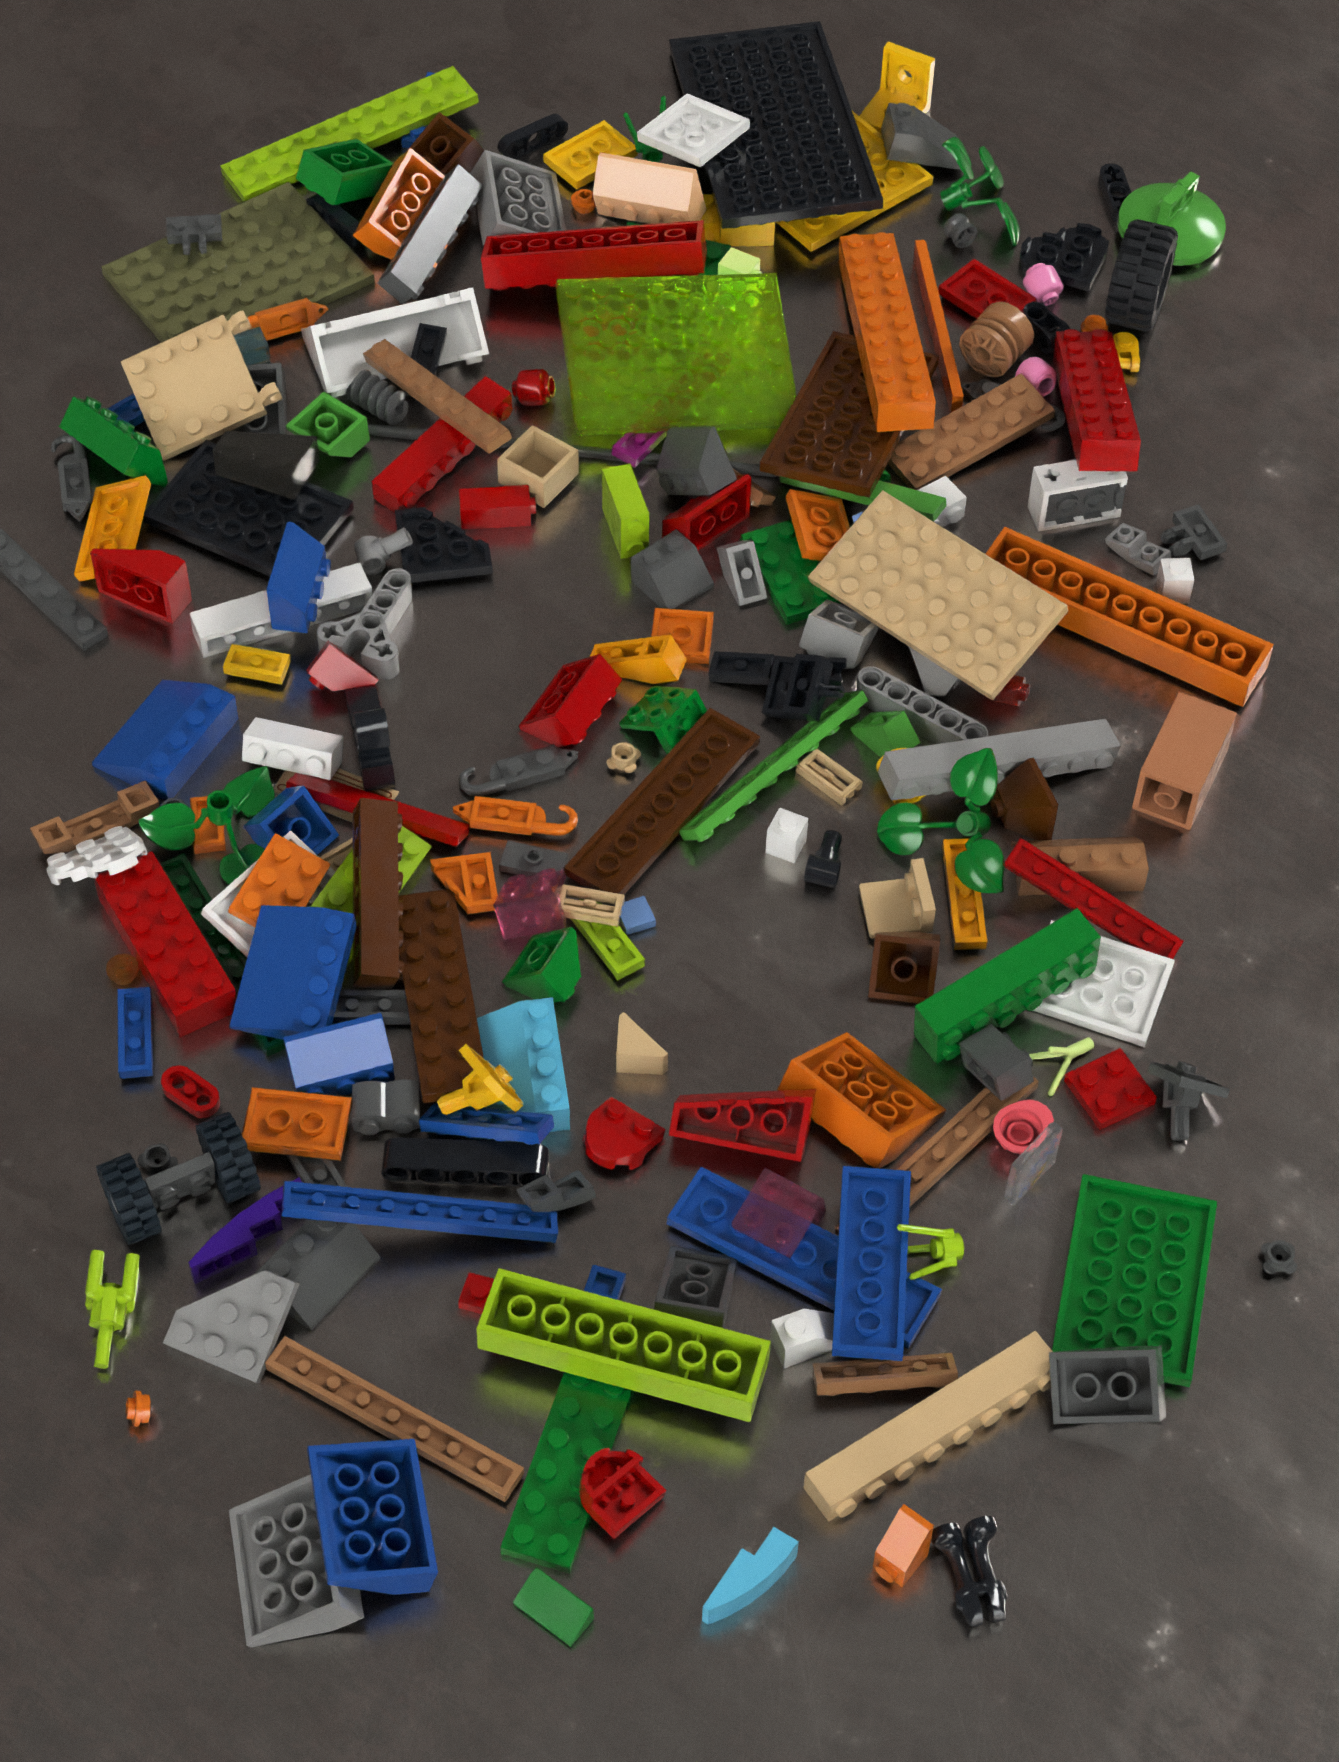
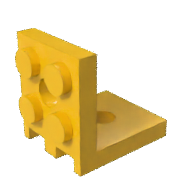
M888 41L883 48L880 89L859 116L881 133L888 103H906L910 106H915L926 114L931 105L935 58ZM904 70L908 71L912 77H908Z

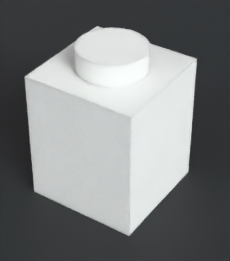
M1190 558L1161 559L1156 579L1158 594L1181 604H1189L1194 584Z
M779 808L767 829L765 853L795 863L807 841L808 818Z

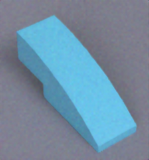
M773 1527L755 1555L742 1548L703 1605L702 1621L709 1625L726 1618L746 1607L765 1593L796 1559L799 1541Z

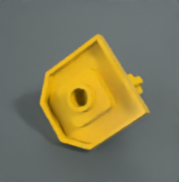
M467 1044L459 1051L473 1068V1071L462 1080L463 1088L443 1095L437 1101L441 1113L444 1115L468 1106L479 1110L499 1101H502L515 1113L523 1107L522 1100L509 1083L513 1079L509 1072L501 1064L494 1067Z

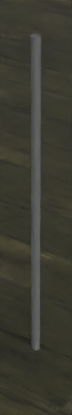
M368 424L369 435L417 440L426 431L425 429ZM511 439L497 449H508L517 439ZM570 445L578 449L579 457L622 461L611 455L612 449ZM649 453L640 463L658 465L661 454ZM730 461L732 468L741 474L776 477L770 473L761 472L760 464Z

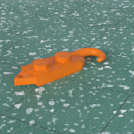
M308 298L258 311L255 312V315L248 316L252 326L249 332L254 339L263 342L301 331L302 328L315 325L314 323L328 311V307L310 302ZM238 346L240 351L244 350L243 346Z
M475 796L472 801L453 806V813L468 822L470 828L531 836L532 833L562 836L572 832L578 823L577 813L567 805H559V809L566 812L569 816V820L563 824L546 822L545 811L542 807L537 806V803Z

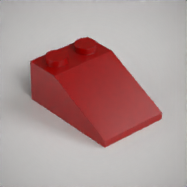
M93 548L90 552L98 592L171 624L177 620L192 601L186 561L177 555H171L161 550Z

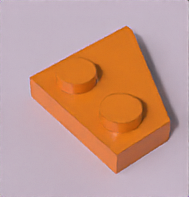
M491 852L430 859L431 871L446 889L454 892L455 900L467 914L499 910Z

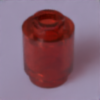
M1014 675L993 701L1017 707L1020 706L1021 702H1026L1030 692V684H1026V677Z

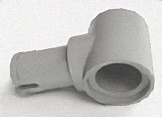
M403 527L383 539L375 536L361 537L356 541L354 549L358 563H361L365 574L375 575L384 570L386 567L385 561L391 558V554L412 545L413 540L409 532L406 531V528Z

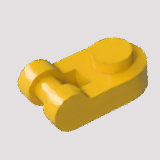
M1129 332L1114 334L1113 339L1121 368L1138 373L1140 368L1138 339Z

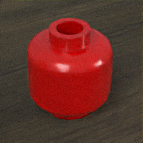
M544 369L522 370L518 373L516 380L512 382V394L525 407L544 406L555 396L554 378Z

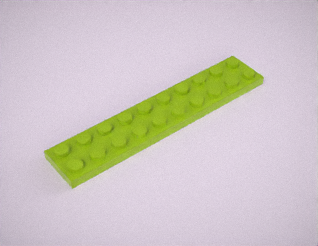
M451 66L220 165L221 172L238 196L245 202L287 182L290 184L298 182L296 176L305 149L358 139L371 149H374L410 133L411 130L429 125L439 112L448 117L479 103L478 94L455 67Z

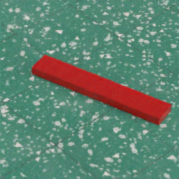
M295 773L286 782V788L304 785L315 801L353 813L360 798L398 802L334 780ZM398 802V814H402V826L412 833L455 847L469 834V824Z
M1022 838L1019 839L1003 864L1005 868L1071 910L1078 908L1087 920L1127 945L1173 959L1184 940Z

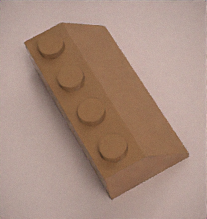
M1135 836L1027 841L1106 892L1144 891L1149 866L1144 842ZM1011 841V851L1018 841ZM1015 874L1018 896L1048 895Z

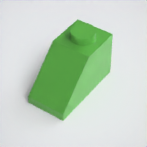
M905 711L871 712L850 727L851 732L880 758L887 751L897 748H914L920 743Z

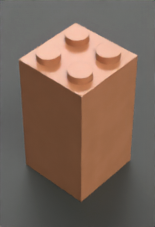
M1179 692L1140 770L1132 809L1191 830L1228 751L1237 712Z

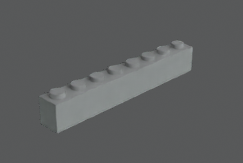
M1099 719L887 751L884 753L878 774L891 801L912 799L917 796L938 795L943 792L953 791L950 774L954 764L963 756L984 748H991L993 750L997 763V784H999L1023 762L1033 757L1044 777L1070 772L1078 773L1083 770L1096 768L1104 769L1113 765L1121 745L1107 720Z

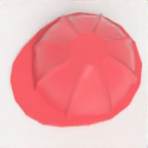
M1022 1100L1010 1104L998 1112L994 1118L993 1132L996 1140L1004 1150L1022 1156L1023 1154L1035 1152L1044 1146L1051 1134L1054 1118L1049 1108L1041 1102Z

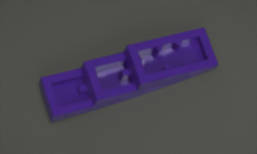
M298 1177L297 1179L291 1181V1182H301V1183H302L300 1177ZM283 1186L268 1193L240 1212L214 1234L188 1263L192 1280L195 1284L258 1255L256 1242L283 1230L281 1220Z

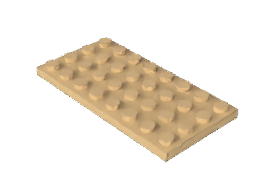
M883 490L808 576L810 583L992 701L1069 611L1067 604Z

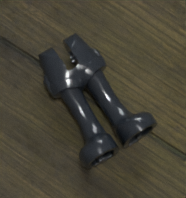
M992 1516L975 1518L969 1521L963 1529L965 1541L975 1565L978 1582L973 1581L963 1551L962 1532L957 1523H947L934 1528L931 1543L938 1550L944 1552L949 1559L958 1586V1590L954 1592L956 1607L962 1611L970 1627L983 1625V1614L979 1596H984L987 1612L992 1623L1006 1620L1005 1602L1008 1595L1003 1582L996 1579L988 1555L989 1541L995 1536L998 1529L996 1520Z

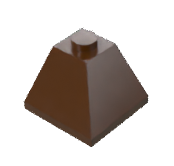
M1034 757L1029 758L997 784L994 799L991 800V809L994 816L1000 818L1005 829L1034 840H1052L1059 804Z
M913 931L875 933L868 997L920 1003L934 995L940 935Z

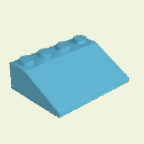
M553 997L519 1001L477 1018L484 1059L494 1067L501 1064L513 1077L509 1083L523 1102V1107L518 1111L552 1115L554 1128L550 1132L570 1130V1107ZM502 1101L484 1107L513 1111ZM477 1137V1138H471L470 1140L480 1141V1140H488V1138H478V1137Z

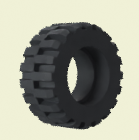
M1140 219L1133 220L1128 224L1116 258L1106 301L1105 318L1111 324L1144 332L1154 328L1164 301L1177 248L1178 232L1173 227Z

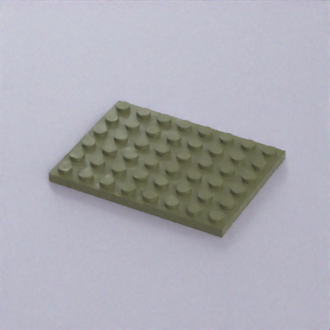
M289 182L219 213L222 219L223 241L207 242V253L201 254L198 242L191 243L190 254L184 255L182 243L168 244L167 237L101 266L103 276L161 343L223 314L228 321L232 315L239 311H244L246 317L255 315V312L308 298L310 302L327 305L375 282L373 272L321 216L307 204L306 200ZM249 330L234 335L238 346L254 339Z

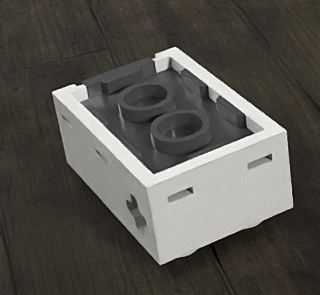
M1076 459L1033 467L1027 507L1037 531L1120 517L1128 477L1125 471H1079Z

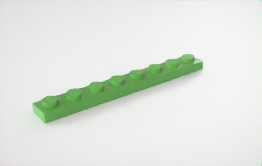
M863 690L845 692L842 699L838 698L822 711L819 722L810 721L686 823L679 830L684 841L697 840L702 842L714 834L713 829L734 818L736 815L735 811L741 806H746L757 798L756 793L761 789L775 784L779 774L794 768L799 763L798 759L803 754H808L817 749L820 745L819 741L836 733L840 729L839 725L844 720H849L858 715L861 711L860 707L869 701Z

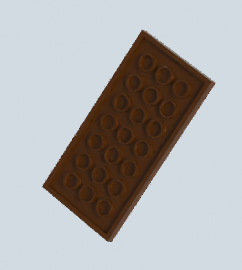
M832 332L760 461L761 472L870 498L904 430L876 431L855 336ZM924 352L931 380L939 363V355Z

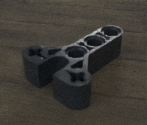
M376 686L345 690L347 709L356 743L364 791L395 787L394 769L389 750L390 738L385 709L381 708Z

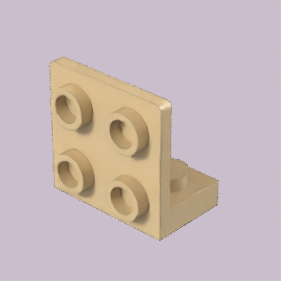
M924 858L911 859L910 870L908 873H905L904 879L861 883L859 885L860 898L870 938L874 939L875 933L933 932L936 908Z

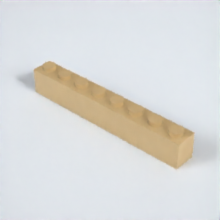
M1036 1331L1032 1332L807 1471L804 1479V1490L828 1522L837 1516L840 1518L846 1517L856 1509L859 1502L867 1497L869 1499L878 1497L885 1491L887 1485L894 1480H905L913 1474L918 1465L925 1461L931 1463L937 1460L947 1447L954 1443L956 1445L964 1443L977 1428L982 1425L985 1427L991 1426L1009 1408L1018 1409L1029 1400L1030 1395L1038 1390L1044 1392L1050 1389L1049 1352L1053 1351Z

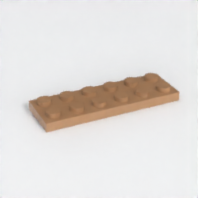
M1019 374L935 421L934 429H921L898 442L888 464L910 489L918 490L944 476L947 478L1049 421L1054 418L1055 409L1022 374Z

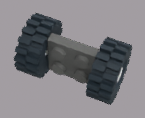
M225 1112L196 1124V1133L202 1147V1155L147 1177L145 1181L130 1153L96 1166L109 1207L128 1245L162 1232L156 1208L159 1207L161 1210L168 1209L179 1202V1198L186 1195H201L210 1190V1185L215 1184V1182L228 1204L261 1189L260 1180L256 1173L257 1169L252 1161L253 1158L247 1148V1143L230 1112Z

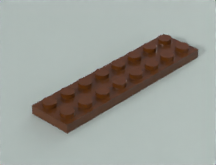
M709 708L565 865L564 875L589 889L625 895L677 837L679 830L702 809L760 744V736Z
M450 889L399 895V901L403 902V914L401 920H399V930H402L404 935L402 948L399 949V958L404 962L402 977L423 1103L437 1102L441 1096L463 1088L462 1080L473 1071V1068L459 1051L465 1044L469 1045L484 1058L455 894Z

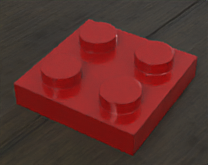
M1121 1048L1066 1073L1064 1077V1082L1099 1131L1156 1103L1157 1096Z

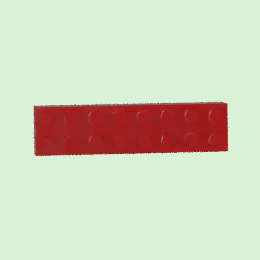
M704 220L487 236L481 255L485 289L493 288V290L502 291L509 287L517 286L529 289L536 285L545 284L550 287H557L563 283L572 282L577 285H584L590 281L599 280L604 283H611L618 279L627 278L632 281H639L645 277L654 276L659 279H666L672 275L681 274L686 277L697 276L700 273H704L707 248Z
M1075 329L1056 331L1053 363L1078 470L1137 471L1141 439L1112 332L1102 329H1095L1092 332H1079Z

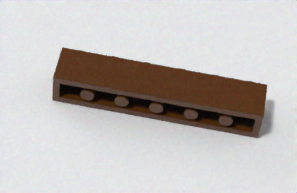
M360 798L353 810V914L355 915L357 925L353 940V987L391 990L397 980L403 976L404 962L399 960V949L402 948L404 938L403 931L399 930V920H401L403 914V902L399 901V891L403 884V873L398 871V862L401 861L403 852L402 843H398V833H400L402 828V814H398V802Z

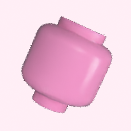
M1038 263L1026 271L1023 286L1026 292L1037 298L1038 303L1048 306L1059 299V295L1063 290V283L1052 265Z
M1030 357L1024 360L1019 365L1015 375L1016 377L1022 374L1043 397L1053 391L1057 381L1055 369L1039 357Z

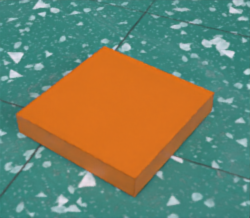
M655 608L651 637L671 634L687 658L686 663L709 664L714 612Z

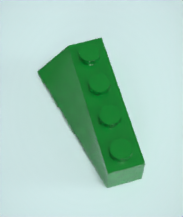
M73 396L59 425L62 430L124 475L134 478L146 475L151 483L163 487L167 486L168 479L161 452L150 443L152 440L150 437L137 431L134 432L135 427L130 423L117 420L118 414L109 409L101 408L102 403L88 396H86L85 400Z

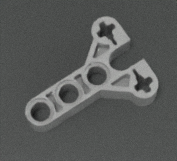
M401 568L389 570L360 613L337 622L327 621L322 623L317 629L319 652L328 640L349 656L354 651L363 649L361 652L362 666L375 674L378 679L389 680L396 677L400 670L398 648L394 642L390 641L389 636L412 601V586L409 572Z

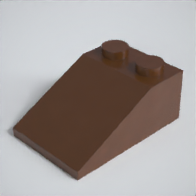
M440 112L409 147L443 175H446L458 164L470 173L484 152V149L471 135Z

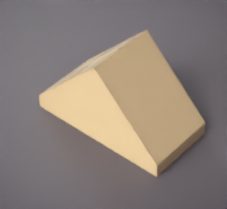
M625 1012L620 1014L616 1073L657 1075L666 1073L668 1071V1053Z

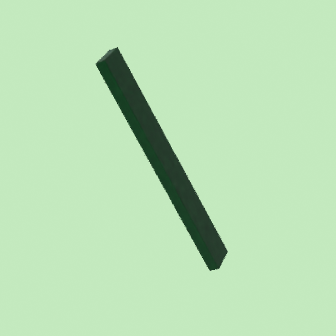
M182 853L160 863L234 986L237 996L247 957L201 915L202 909L212 901V898L186 855ZM254 1034L267 1057L285 1049L284 1040Z

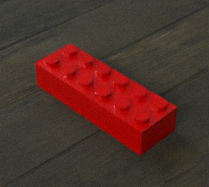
M151 851L147 855L137 857L139 863L127 870L111 876L107 870L98 874V877L94 878L100 902L179 1038L233 1014L237 996L234 986L155 854Z

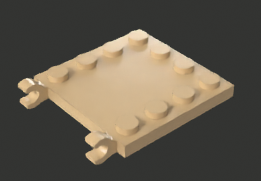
M244 311L235 313L228 321L223 314L120 361L154 443L161 452L163 461L199 446L205 440H212L266 415L265 406L283 399L275 382L265 385L260 392H258L234 337V335L252 328Z

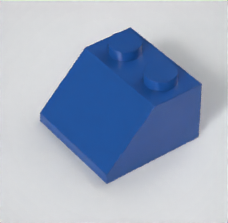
M304 785L286 788L243 826L254 842L264 850L275 833L284 837L289 831H292L318 855L339 836Z

